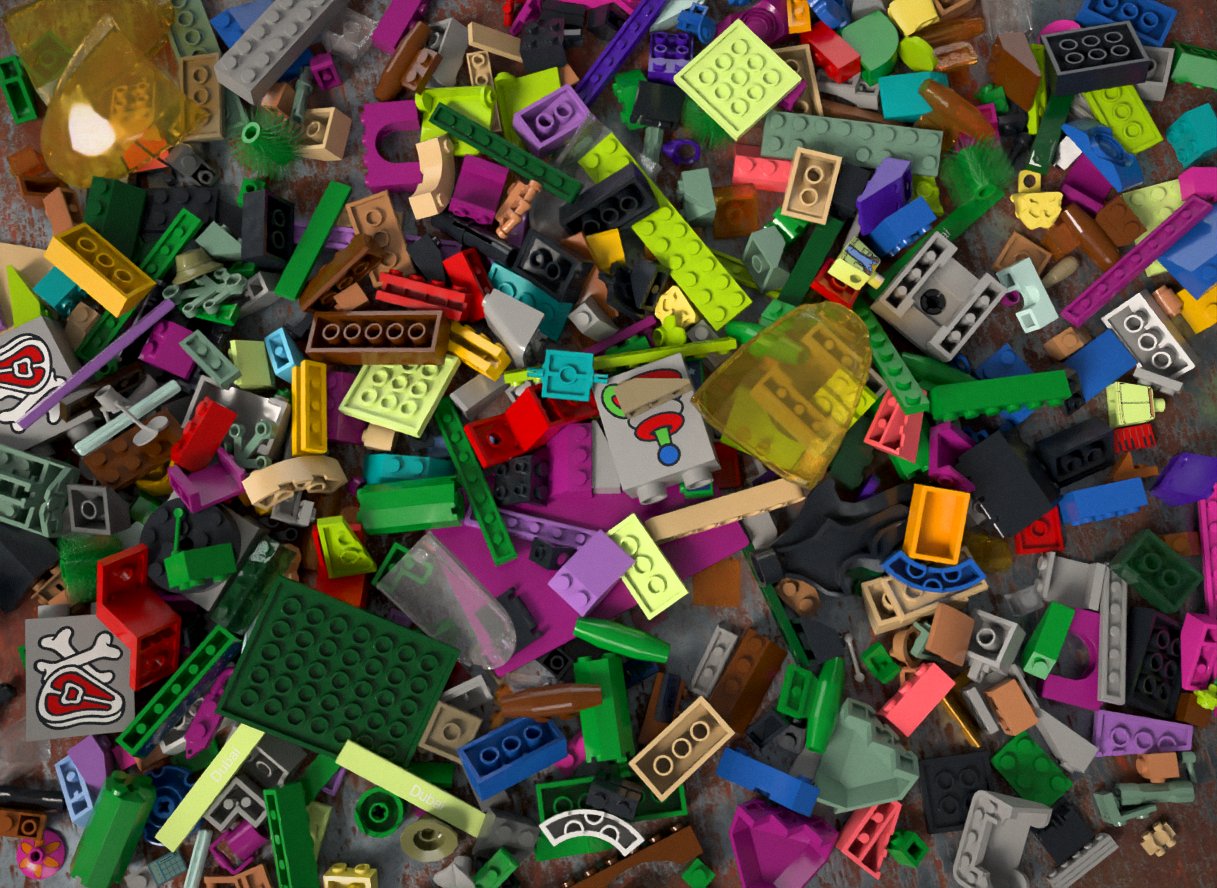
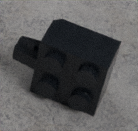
M565 17L551 18L539 22L531 21L527 24H522L519 52L526 73L554 67H565L568 61V50L583 46L584 40L581 29L568 30Z
M845 162L836 180L828 212L829 216L843 222L844 227L847 226L849 220L854 221L858 213L856 200L865 190L870 171Z

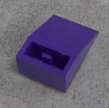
M662 31L651 32L648 82L680 88L673 80L674 76L693 60V35L665 33Z
M885 157L881 165L877 166L874 176L867 182L862 195H859L856 200V208L859 212L858 225H860L862 236L872 232L885 218L910 203L914 196L911 161Z
M1186 452L1172 456L1148 492L1170 508L1208 499L1215 490L1213 486L1217 482V457Z

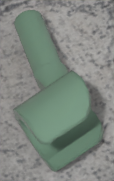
M1189 750L1177 751L1178 762L1186 763L1191 783H1196L1197 778L1193 764L1196 762V755Z

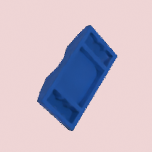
M1088 117L1062 125L1061 129L1118 193L1141 185L1145 181L1136 156L1124 151L1121 144L1113 138L1111 128Z

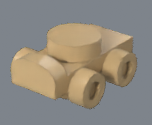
M1159 821L1153 824L1152 828L1154 830L1145 831L1141 835L1143 840L1140 842L1149 855L1155 853L1158 857L1166 852L1162 847L1164 844L1168 847L1176 844L1173 838L1176 835L1167 822L1161 823Z

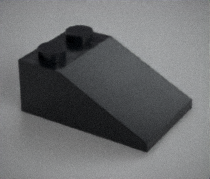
M530 228L512 269L559 303H576L594 262L578 251Z

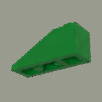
M1051 601L1019 656L1023 671L1046 680L1057 661L1074 617L1075 609L1057 601Z

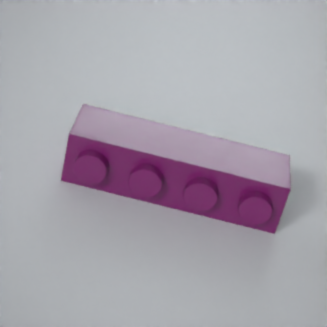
M392 0L371 36L375 47L393 55L401 40L421 17L426 15L431 0Z

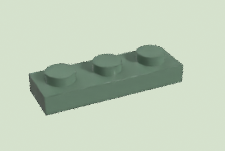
M196 330L179 342L181 348L222 389H225L242 376L241 372L199 330Z

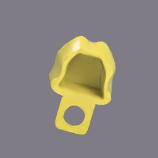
M895 0L889 4L888 17L903 36H909L938 22L940 19L933 0Z
M1022 170L1018 174V193L1012 194L1010 200L1015 205L1016 217L1027 228L1031 230L1038 227L1048 229L1054 224L1061 213L1063 195L1060 192L1041 191V174ZM1029 174L1033 175L1036 180L1034 186L1030 188L1026 187L1023 183L1024 178Z
M673 285L667 292L662 294L655 308V316L660 319L662 325L666 316L675 315L676 326L682 327L684 330L704 319V315L678 285Z

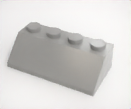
M1144 289L1101 318L1107 328L1114 333L1136 360L1138 368L1174 380L1201 362L1200 358L1147 289ZM1151 385L1155 391L1160 388V387Z

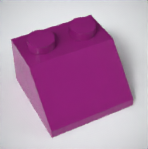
M161 318L154 325L138 359L159 370L188 380L196 362L181 348L179 342L191 335L193 331Z

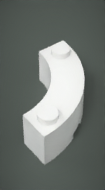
M576 809L565 811L539 824V827L553 846L572 837L593 836L611 843L623 856H626L645 841L631 825L622 819L598 810Z

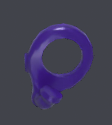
M673 139L662 146V152L667 154L677 166L679 164L691 165L699 159L701 154L700 146L691 139ZM684 144H690L695 148L696 152L692 157L684 158L679 154V148Z

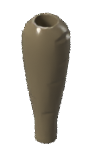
M1067 256L1056 264L1041 280L1044 288L1047 289L1072 275L1079 268L1078 259L1074 256Z

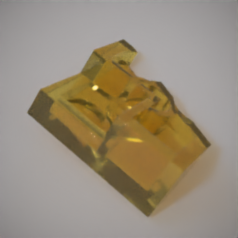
M965 525L961 547L967 546L978 567L983 572H1006L1013 564L1008 543L999 539H992L988 534L981 531L979 534L965 529Z

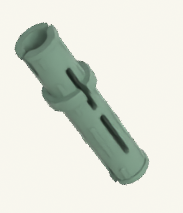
M309 66L301 67L299 79L295 83L296 94L290 115V120L295 124L304 123L309 95L313 90L312 79L314 74Z

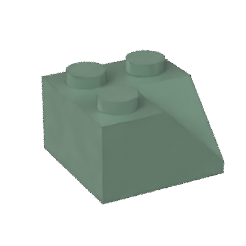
M708 168L681 172L680 180L677 181L678 189H676L677 202H681L682 210L679 211L680 215L692 229L712 226L716 206Z
M775 225L751 233L741 258V262L762 294L784 287L791 274L789 267L781 259L786 242Z

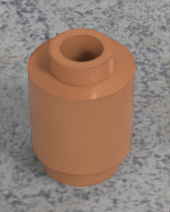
M1164 285L1151 293V296L1170 319L1182 312L1180 307L1184 304L1171 288L1168 289Z

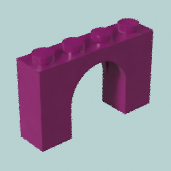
M415 100L364 104L361 122L362 126H365V133H362V141L367 149V153L363 154L364 165L368 167V174H365L366 188H370L373 195L388 190L389 194L415 192L418 184L423 181L420 161L391 163L379 155L382 141L391 133L421 130L420 110L417 108Z
M1071 607L1075 609V614L1068 633L1078 636L1087 646L1089 652L1088 666L1082 675L1074 679L1048 674L1046 680L1038 677L1035 694L1037 697L1099 711L1104 703L1097 700L1100 614Z

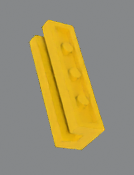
M448 318L452 326L447 353L459 357L461 362L496 382L512 361L506 354L508 350L498 342L494 345L482 333L479 335L475 334L476 331L469 325L461 326L459 321Z
M305 359L301 362V367L295 366L292 368V456L295 457L320 456L327 452L325 363Z

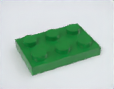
M1025 730L1016 736H1012L989 757L990 765L1021 799L1042 803L1050 807L1073 786L1072 782Z

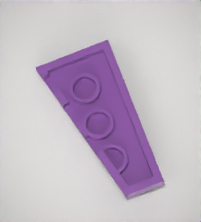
M1106 710L1095 711L1092 744L1098 748V751L1094 757L1191 750L1193 726Z

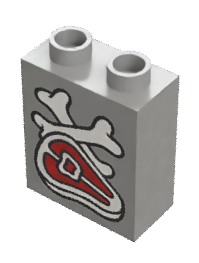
M40 316L0 335V443L34 455H45L51 458L57 455L53 445L68 438L72 445H75L96 431L97 424L105 421L99 409L102 405H99L66 423L60 418V403H58L27 429H22L16 423L18 419L82 368L59 321ZM89 379L84 381L70 394L90 385Z
M97 602L91 603V615L70 616L69 604L38 606V619H25L26 741L123 732L135 719L134 690L129 686L131 650L96 617Z

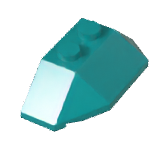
M373 454L365 455L362 478L368 485L453 476L455 475L456 468L452 461L430 457Z

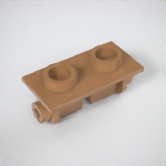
M58 564L50 571L53 575L48 580L42 578L32 588L35 592L30 597L31 599L38 595L40 597L38 602L46 605L47 602L62 592L56 586L57 584L63 586L64 583L65 588V582L62 579L61 573H59L61 570Z

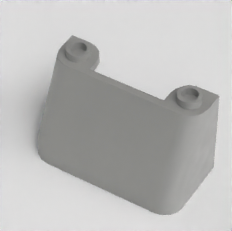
M494 288L491 294H486L482 302L489 330L497 342L508 350L506 354L512 359L517 369L533 367L548 341V336L541 333L540 329H538L541 321L545 318V314Z
M201 375L181 428L184 429L186 424L192 421L196 414L197 405L208 397L238 414L233 424H242L246 429L244 448L256 434L255 427L260 421H274L278 426L276 437L271 440L264 439L253 454L268 456L271 460L280 462L292 405L288 403L289 399L275 395V398L268 399L231 386L222 389L211 377ZM228 430L222 441H229L232 447H234V438L230 436Z
M988 790L977 791L972 798L953 866L955 880L964 888H1030L1028 877L1018 870L1030 825L1035 828L1046 827L1050 821L1053 809L1042 803Z

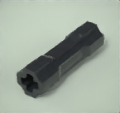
M0 784V807L36 809L60 814L66 813L68 810L63 791H47Z

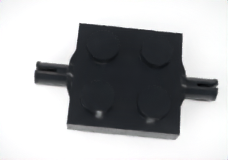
M618 261L611 263L610 274L603 270L598 274V279L605 282L608 286L606 304L637 322L643 320L645 310L636 307L630 276L633 270Z

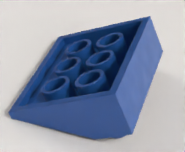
M257 0L228 8L209 21L227 48L230 49L269 8L273 1ZM308 47L276 83H281L282 81L288 83L299 76L301 67H310L309 58L314 57Z
M1217 202L1213 204V210L1157 258L1161 265L1196 300L1217 286Z

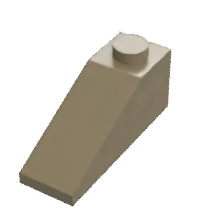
M634 378L632 380H622L613 390L624 415L629 420L694 390V387L689 379Z

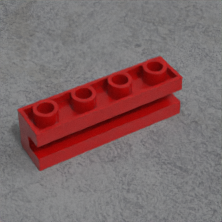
M390 269L389 272H380L379 281L383 282L382 290H377L375 299L419 311L442 310L447 318L457 321L468 320L473 294L466 292L465 287L453 285L452 288L445 287V282L431 280V283L425 282L422 276L411 274L410 277L403 276V271Z

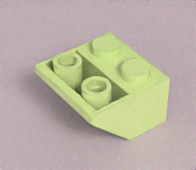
M231 340V349H228L229 358L242 374L234 383L242 390L253 394L277 390L274 369L265 342Z

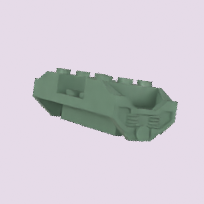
M0 443V521L48 538L60 537L59 535H61L63 529L62 513L68 497L67 484H76L82 469L45 455H34Z

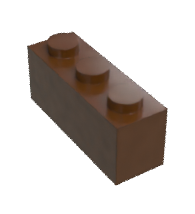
M657 672L637 739L638 743L648 745L671 724L654 720L663 673ZM682 679L672 722L681 714V709H678L680 699L685 700L688 686L684 685L685 680Z

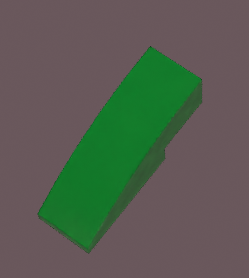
M13 55L0 59V85L16 125L39 119L27 71L17 61L20 57Z

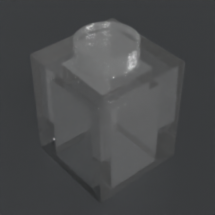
M1035 585L1024 586L1004 595L1014 617L1024 616L1045 607Z

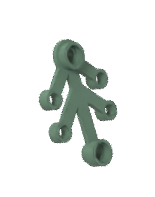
M223 267L214 272L215 278L222 284L215 283L207 274H203L194 278V281L198 286L204 285L205 287L181 290L178 285L174 284L166 287L162 295L165 300L170 299L175 305H179L186 298L197 297L182 308L186 317L192 318L198 314V307L202 304L208 314L216 313L220 309L219 303L232 294L238 295L243 293L248 285V281L241 274L235 273L230 275L227 269ZM216 293H219V294L216 295L213 299H210V298H211L212 296H214Z
M270 420L260 421L255 427L256 434L245 448L244 435L246 429L244 425L232 424L229 434L234 438V459L236 464L240 468H257L258 470L271 466L272 460L268 456H258L256 459L249 458L264 439L271 440L276 437L278 433L277 424ZM222 441L218 448H224L225 445V451L229 455L233 449L232 444L229 441Z

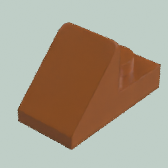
M1127 452L1118 457L1115 465H1113L1104 479V484L1141 477V479L1151 478L1159 475L1157 466L1148 467L1147 463L1133 465L1131 453Z

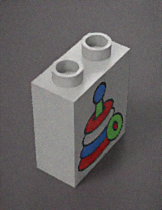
M681 353L606 379L608 384H593L592 391L621 486L632 499L638 497L641 505H647L665 499L668 496L666 488L684 482L686 489L700 488L713 482L711 472L720 470L721 466L695 387L694 390L629 420L624 415L613 390L622 380H632L634 378L689 379L694 387L688 366Z

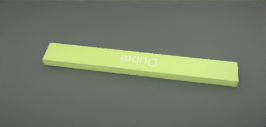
M241 723L156 834L155 838L172 852L177 851L266 733Z
M350 739L347 740L335 763L470 835L478 837L486 812H482V810Z

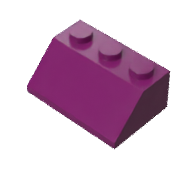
M326 371L327 444L364 445L362 434L364 429H367V421L345 415L338 410L357 375Z
M572 423L563 426L547 442L546 460L549 461L547 498H592V423Z

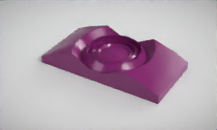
M761 0L752 8L744 12L731 14L715 25L717 30L713 41L737 19L741 20L769 48L800 33L789 34L787 0Z

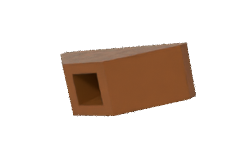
M0 807V836L42 841L48 815L36 809Z

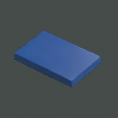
M1107 329L1062 364L1077 371L1084 402L1086 403L1138 363L1114 333Z

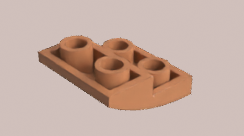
M944 603L937 604L925 649L940 655V658L963 666L975 620Z

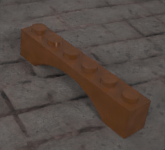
M681 821L671 826L670 832L664 835L660 832L651 836L649 843L643 846L638 845L626 856L619 858L618 855H614L605 861L606 865L598 869L597 866H593L584 871L583 877L575 880V877L564 881L561 884V888H606L619 874L638 864L651 861H671L682 864L702 854L703 850L689 822L684 824Z

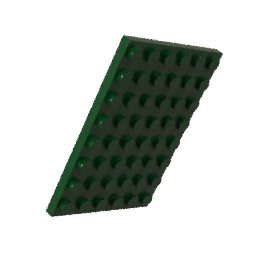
M278 574L214 713L335 760L347 740L350 739L407 770L461 650Z

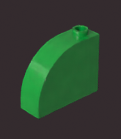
M880 10L836 31L861 56V78L870 87L879 83L878 79L880 77L888 76L893 71L898 55V33L889 17L885 16Z

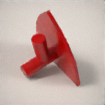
M491 0L506 3L502 8L505 13L503 26L506 27L512 26L514 4L525 5L526 0Z

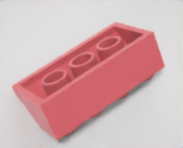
M735 144L731 178L732 187L785 193L792 160L760 156L761 147Z

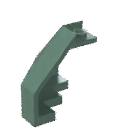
M849 697L839 710L835 730L825 753L821 755L812 784L820 788L816 801L834 807V814L902 800L920 777L918 757L911 750L906 751L898 742L900 740L899 736L888 724L883 725L875 717L877 712L870 705Z

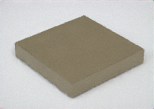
M438 700L418 746L462 764L457 749L474 741L483 718Z

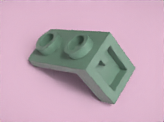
M1101 790L1093 793L1103 821L1114 824V826L1126 825L1129 823V819L1135 817L1136 819L1150 817V812L1158 810L1155 804L1142 803L1118 811L1120 808L1119 802L1111 792Z

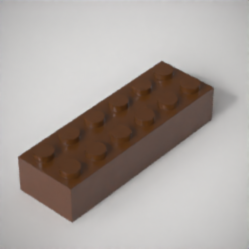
M442 310L315 312L305 352L313 361L325 363L326 365H444L452 324Z

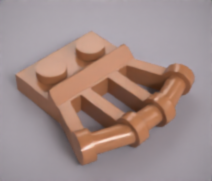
M518 179L516 183L509 187L507 197L504 201L498 203L494 215L495 219L500 222V226L496 229L499 237L507 239L510 236V231L516 224L522 222V216L527 210L531 209V203L535 195L542 189L540 183L530 180L529 184L526 185Z
M265 862L236 875L212 874L204 876V883H207L206 888H217V883H235L236 888H274Z

